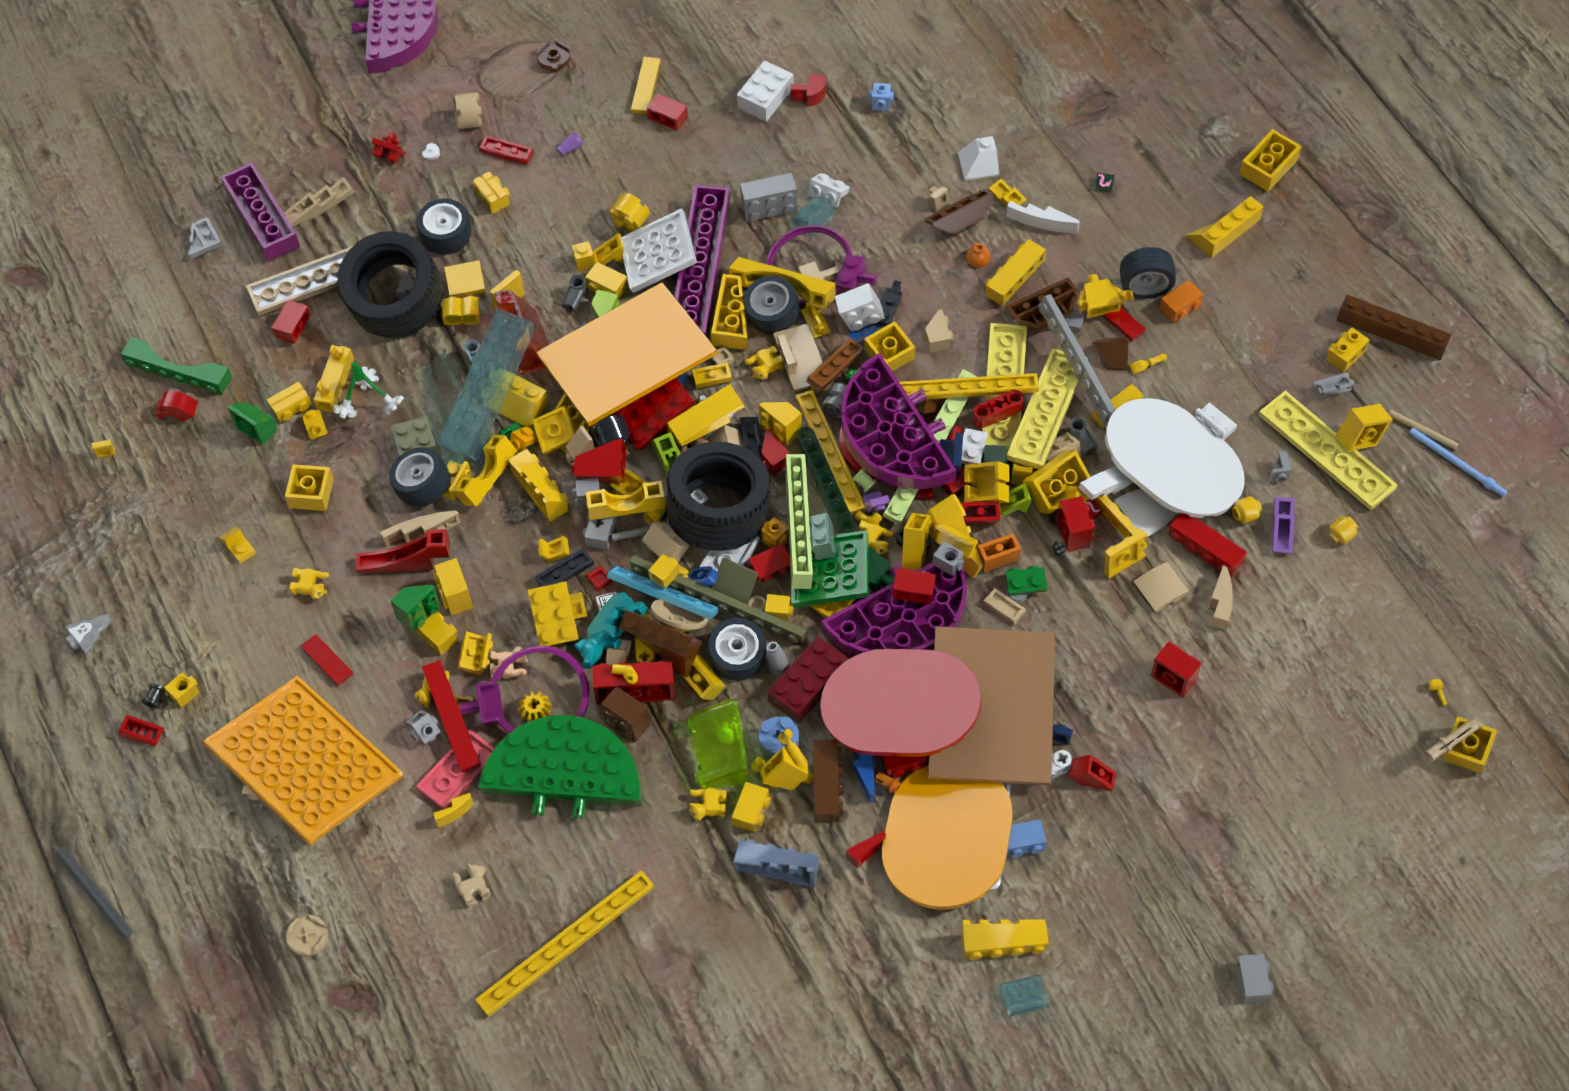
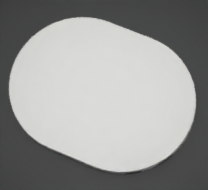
M1145 398L1132 400L1121 405L1110 417L1106 426L1105 444L1112 456V461L1124 475L1167 509L1176 513L1188 514L1189 517L1195 518L1212 515L1218 516L1231 509L1235 501L1241 496L1244 488V471L1236 453L1222 438L1217 437L1213 431H1210L1206 425L1202 424L1201 421L1185 409L1167 401Z

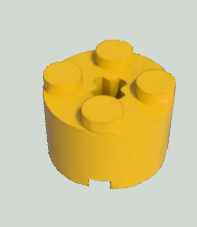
M624 193L615 201L609 210V214L613 218L612 223L616 227L621 228L623 226L631 233L641 228L650 215V210L646 205L643 207L639 203L641 200L636 196Z

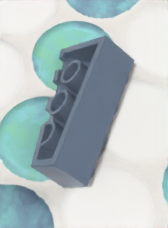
M746 839L745 841L739 840L733 863L734 870L815 887L820 867V857L810 852L805 854L799 853L791 848L781 849L773 844L762 845L757 844L753 840Z

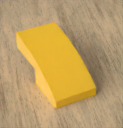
M999 179L988 189V191L993 193V197L1005 207H1007L1010 201L1021 206L1027 200L1015 187L1011 189L1002 179Z
M470 793L451 799L453 807L433 813L438 828L457 820L474 805Z

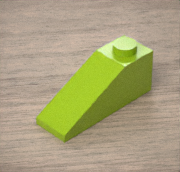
M671 432L651 441L657 458L667 476L670 466L680 455Z

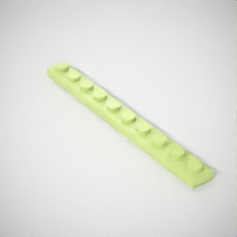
M963 369L958 378L977 376ZM969 397L946 399L935 419L936 421L941 418L942 422L946 425L945 430L934 434L938 443H940L941 439L946 440ZM898 487L883 517L900 525L919 489Z

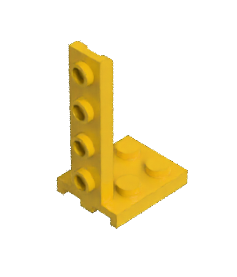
M1100 495L1093 500L1103 510L1102 514L1125 538L1119 544L1111 546L1105 551L1104 574L1110 579L1146 557L1144 549L1147 548L1145 538L1148 534L1143 529L1140 530L1138 527H1135L1129 517L1123 515L1117 504L1112 503L1107 495L1104 497Z

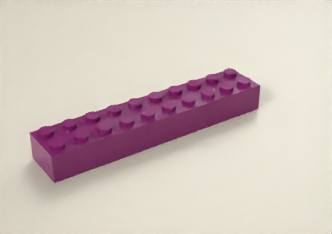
M695 185L688 228L697 263L679 271L675 299L708 338L731 201L730 187Z

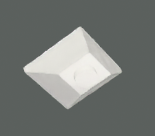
M993 136L977 138L958 152L964 181L999 177L997 150Z

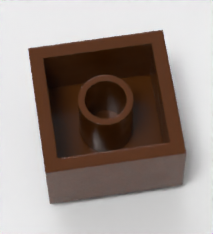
M617 686L601 703L605 724L611 729L616 728L619 730L621 735L628 740L632 739L636 742L651 725L648 707Z

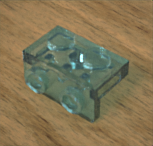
M815 197L810 200L804 209L798 212L793 221L795 225L824 226L836 213L829 200Z
M1041 975L1000 984L1001 999L1008 1017L1049 1007V1000L1043 988Z

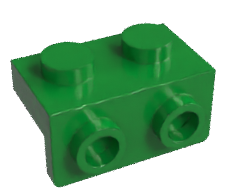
M1030 566L1028 569L1022 570L1020 568H1011L1005 572L1004 578L1007 583L1008 596L1047 592L1048 590L1044 567Z

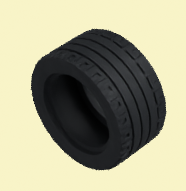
M382 231L358 241L342 259L337 274L339 294L344 304L360 326L369 333L372 332L379 337L400 338L416 333L435 317L443 300L444 283L431 255L417 239L402 232ZM393 265H405L416 270L415 283L410 292L401 300L389 305H377L366 300L367 287L371 279L382 269Z
M728 442L701 443L681 453L670 466L666 486V513L668 522L671 524L670 526L674 529V532L687 543L710 551L736 549L751 542L761 533V529L768 519L771 484L766 465L749 449ZM720 484L737 489L746 498L739 504L731 507L713 508L697 502L692 498L691 494L700 487Z

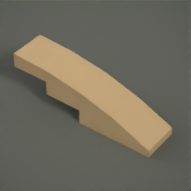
M343 177L333 186L329 187L326 185L314 195L309 192L286 210L284 215L293 227L327 211L355 191Z
M457 510L439 512L396 524L381 531L380 534L384 544L388 547L403 538L406 543L411 542L426 534L427 530H448L460 524L461 521Z

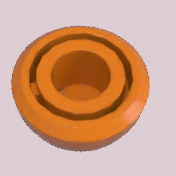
M981 243L971 246L966 253V261L973 267H984L991 259L988 248Z

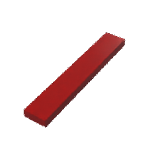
M441 660L422 666L461 772L463 773L481 766Z

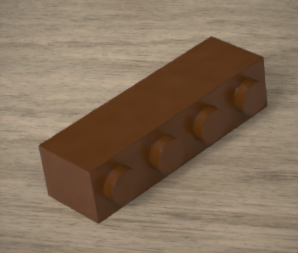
M835 739L813 740L815 822H839V815H843V802H839V796H843L842 784H838V777H842V765H838V759H842V747H838V742Z

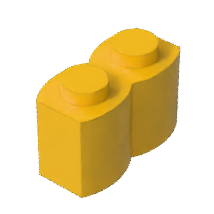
M467 296L461 299L456 297L443 299L442 318L444 325H473L480 323L479 298Z

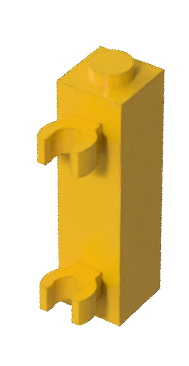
M331 345L329 359L322 378L318 381L314 403L317 410L333 412L334 405H338L351 363L354 360L351 348L345 346Z

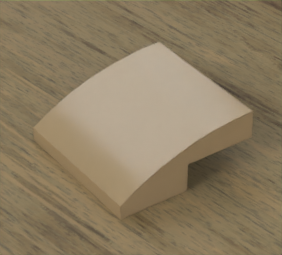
M1168 562L1151 569L1134 580V583L1156 613L1171 602L1176 603L1190 593Z

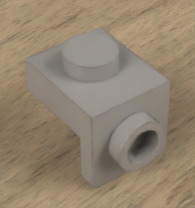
M1287 451L1279 452L1276 461L1278 469H1272L1269 478L1270 482L1281 483L1289 480L1292 471V460L1288 458Z

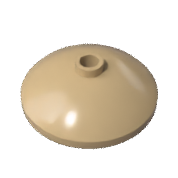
M661 599L654 601L651 605V613L657 621L680 632L699 630L708 623L707 618Z

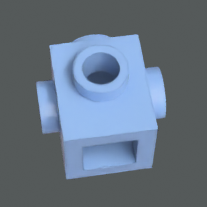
M874 83L873 90L869 91V100H872V110L889 111L890 102H893L894 92L891 91V84Z

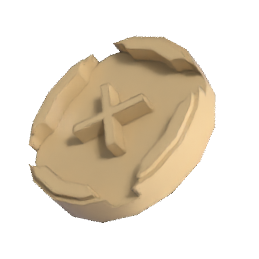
M306 915L302 918L298 917L289 925L286 931L287 944L297 955L303 957L313 956L325 947L328 941V929L319 917L313 915Z

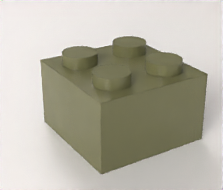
M427 416L391 426L399 456L410 449L420 447L430 448L438 454Z

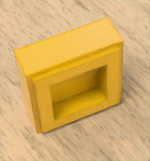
M111 440L92 443V449L97 458L116 455Z

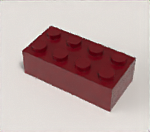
M818 636L767 690L768 702L799 724L821 700L825 684L832 673L849 658Z

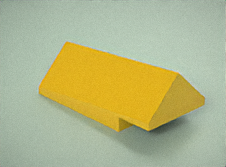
M731 384L669 421L667 423L668 433L671 432L677 444L684 446L730 423L728 415L744 408V405Z

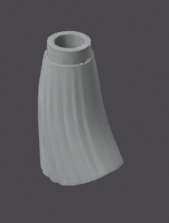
M770 642L767 645L765 665L769 672L779 679L790 667V664L782 648L776 642Z

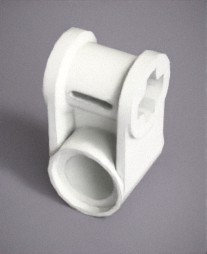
M1059 750L1052 754L1051 780L1066 774L1070 770L1072 758L1066 750Z

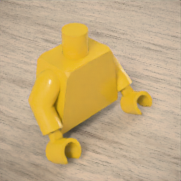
M1092 274L1087 277L1088 283L1084 285L1083 291L1079 293L1076 305L1078 306L1079 313L1085 310L1086 318H1092L1120 311L1122 301L1123 304H1126L1127 300L1133 301L1134 299L1132 291H1122L1112 284L1109 279L1099 280L1097 274Z
M786 729L784 735L780 733L778 737L779 742L786 744L788 747L783 746L766 764L762 757H757L751 765V770L756 773L760 772L763 783L770 785L772 788L794 790L801 782L809 785L813 780V774L808 772L807 759L796 743H792L790 740L793 736L790 729Z

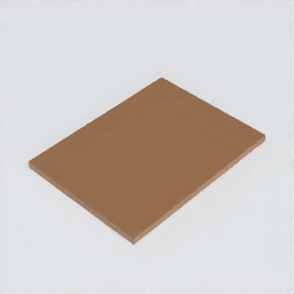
M936 627L934 650L950 654L970 668L979 684L981 709L977 722L964 736L965 738L953 747L950 746L941 750V753L929 756L928 779L1051 786L1055 633Z

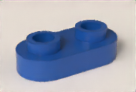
M711 566L696 567L690 572L688 579L707 587L717 581L718 572Z

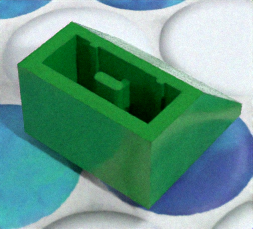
M433 585L404 587L391 600L397 620L413 632L421 628L426 620L435 614L441 606L435 586Z

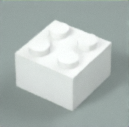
M869 283L835 296L839 314L851 331L859 330L862 327L885 319L880 300Z

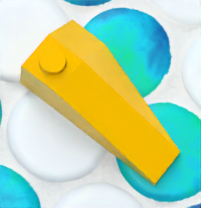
M955 494L928 510L926 515H931L929 534L935 541L939 534V530L935 529L936 525L947 524L970 536V526L966 527L963 518L966 515L964 508ZM975 547L971 558L963 556V561H965L963 568L972 578H976L983 567L977 547Z

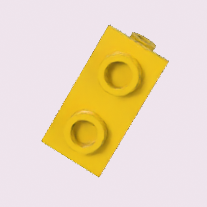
M806 302L805 309H801L806 323L809 325L813 338L831 333L820 308L811 306Z

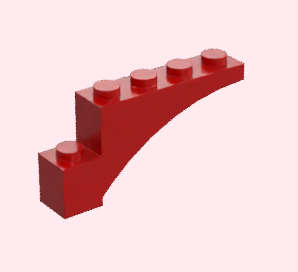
M447 529L427 530V533L421 537L394 548L356 553V572L360 574L434 570V558H448L450 554V539Z

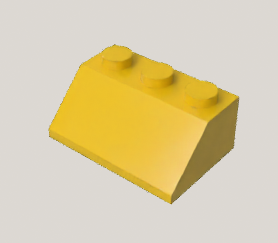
M500 367L489 382L482 406L513 422H518L522 427L528 426L530 428L533 424L532 420L540 415L549 401L546 390Z

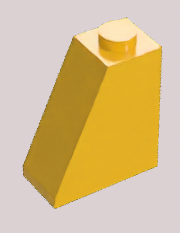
M912 513L904 527L902 569L907 568L917 571L923 568L931 515Z

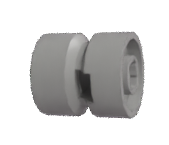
M835 383L829 391V395L822 403L823 411L829 416L841 418L842 400L846 385Z

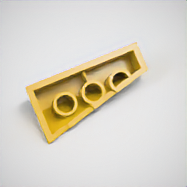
M1250 196L1223 218L1187 234L1186 238L1210 258H1213L1261 219L1264 206Z
M525 449L508 459L510 470L549 522L568 512V498L564 493L561 494L558 491L557 483L549 479L546 468L544 466L540 467L538 464L539 460L534 453L531 454L528 449Z
M1045 919L1018 920L1016 924H1012L1008 920H1000L996 924H990L988 920H979L978 924H970V920L962 921L961 940L964 959L979 960L986 956L1000 958L1007 954L1021 956L1028 952L1041 954L1048 950L1049 940Z

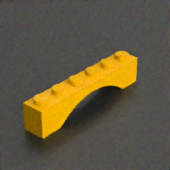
M738 257L729 267V275L741 276L743 287H749L755 280L761 277L779 276L788 280L796 293L811 306L827 309L835 299V283L741 257Z

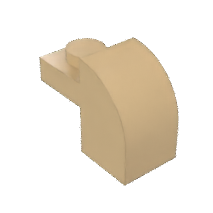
M815 261L798 267V273L833 283H836L840 272L837 266L820 272Z

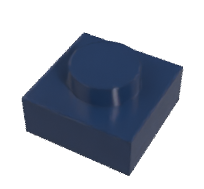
M1054 724L1052 740L1070 745L1073 729H1069L1066 725Z

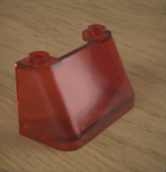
M510 290L495 292L494 296L501 324L504 325L506 322L511 324L513 329L523 328V331L516 333L512 338L520 374L545 367L536 352L548 346L549 343L536 310Z

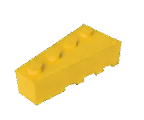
M723 274L711 331V344L713 346L747 350L741 276Z

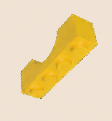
M492 435L484 446L485 465L482 472L475 478L461 477L453 488L452 492L465 506L477 507L482 502L483 497L493 487L496 479L502 475L503 470L508 464V459L512 458L518 451L505 435Z
M662 481L643 483L638 490L625 495L610 494L605 489L586 492L590 520L665 509Z

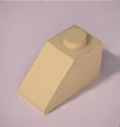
M583 426L577 430L565 446L567 462L571 465L572 462H575V456L594 449L593 440Z

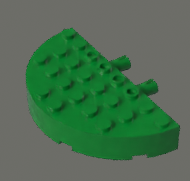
M554 715L538 718L523 724L509 733L488 757L478 786L482 793L534 797L531 814L537 816V813L539 816H544L546 798L574 800L571 815L574 819H578V817L579 819H584L586 801L642 806V785L639 773L625 745L604 726L589 719L571 715Z

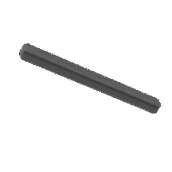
M66 847L59 848L56 856L118 934L123 939L130 937L133 932L132 929Z

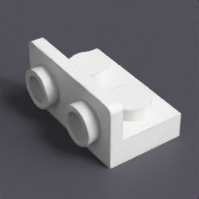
M1211 403L1195 411L1194 417L1223 440L1237 429V424Z

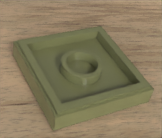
M723 558L718 569L717 581L713 584L712 589L748 604L758 572Z

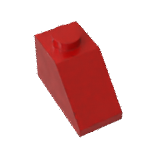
M769 429L766 430L761 453L762 462L766 465L769 472L775 475L785 468L786 454L790 453Z
M1086 755L1072 758L1069 777L1083 786L1112 791L1116 771L1094 756Z

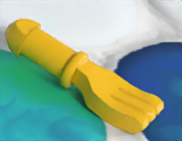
M1161 353L1153 358H1148L1147 361L1139 360L1133 362L1129 367L1133 375H1136L1146 370L1149 366L1152 367L1157 363L1166 361L1167 355Z

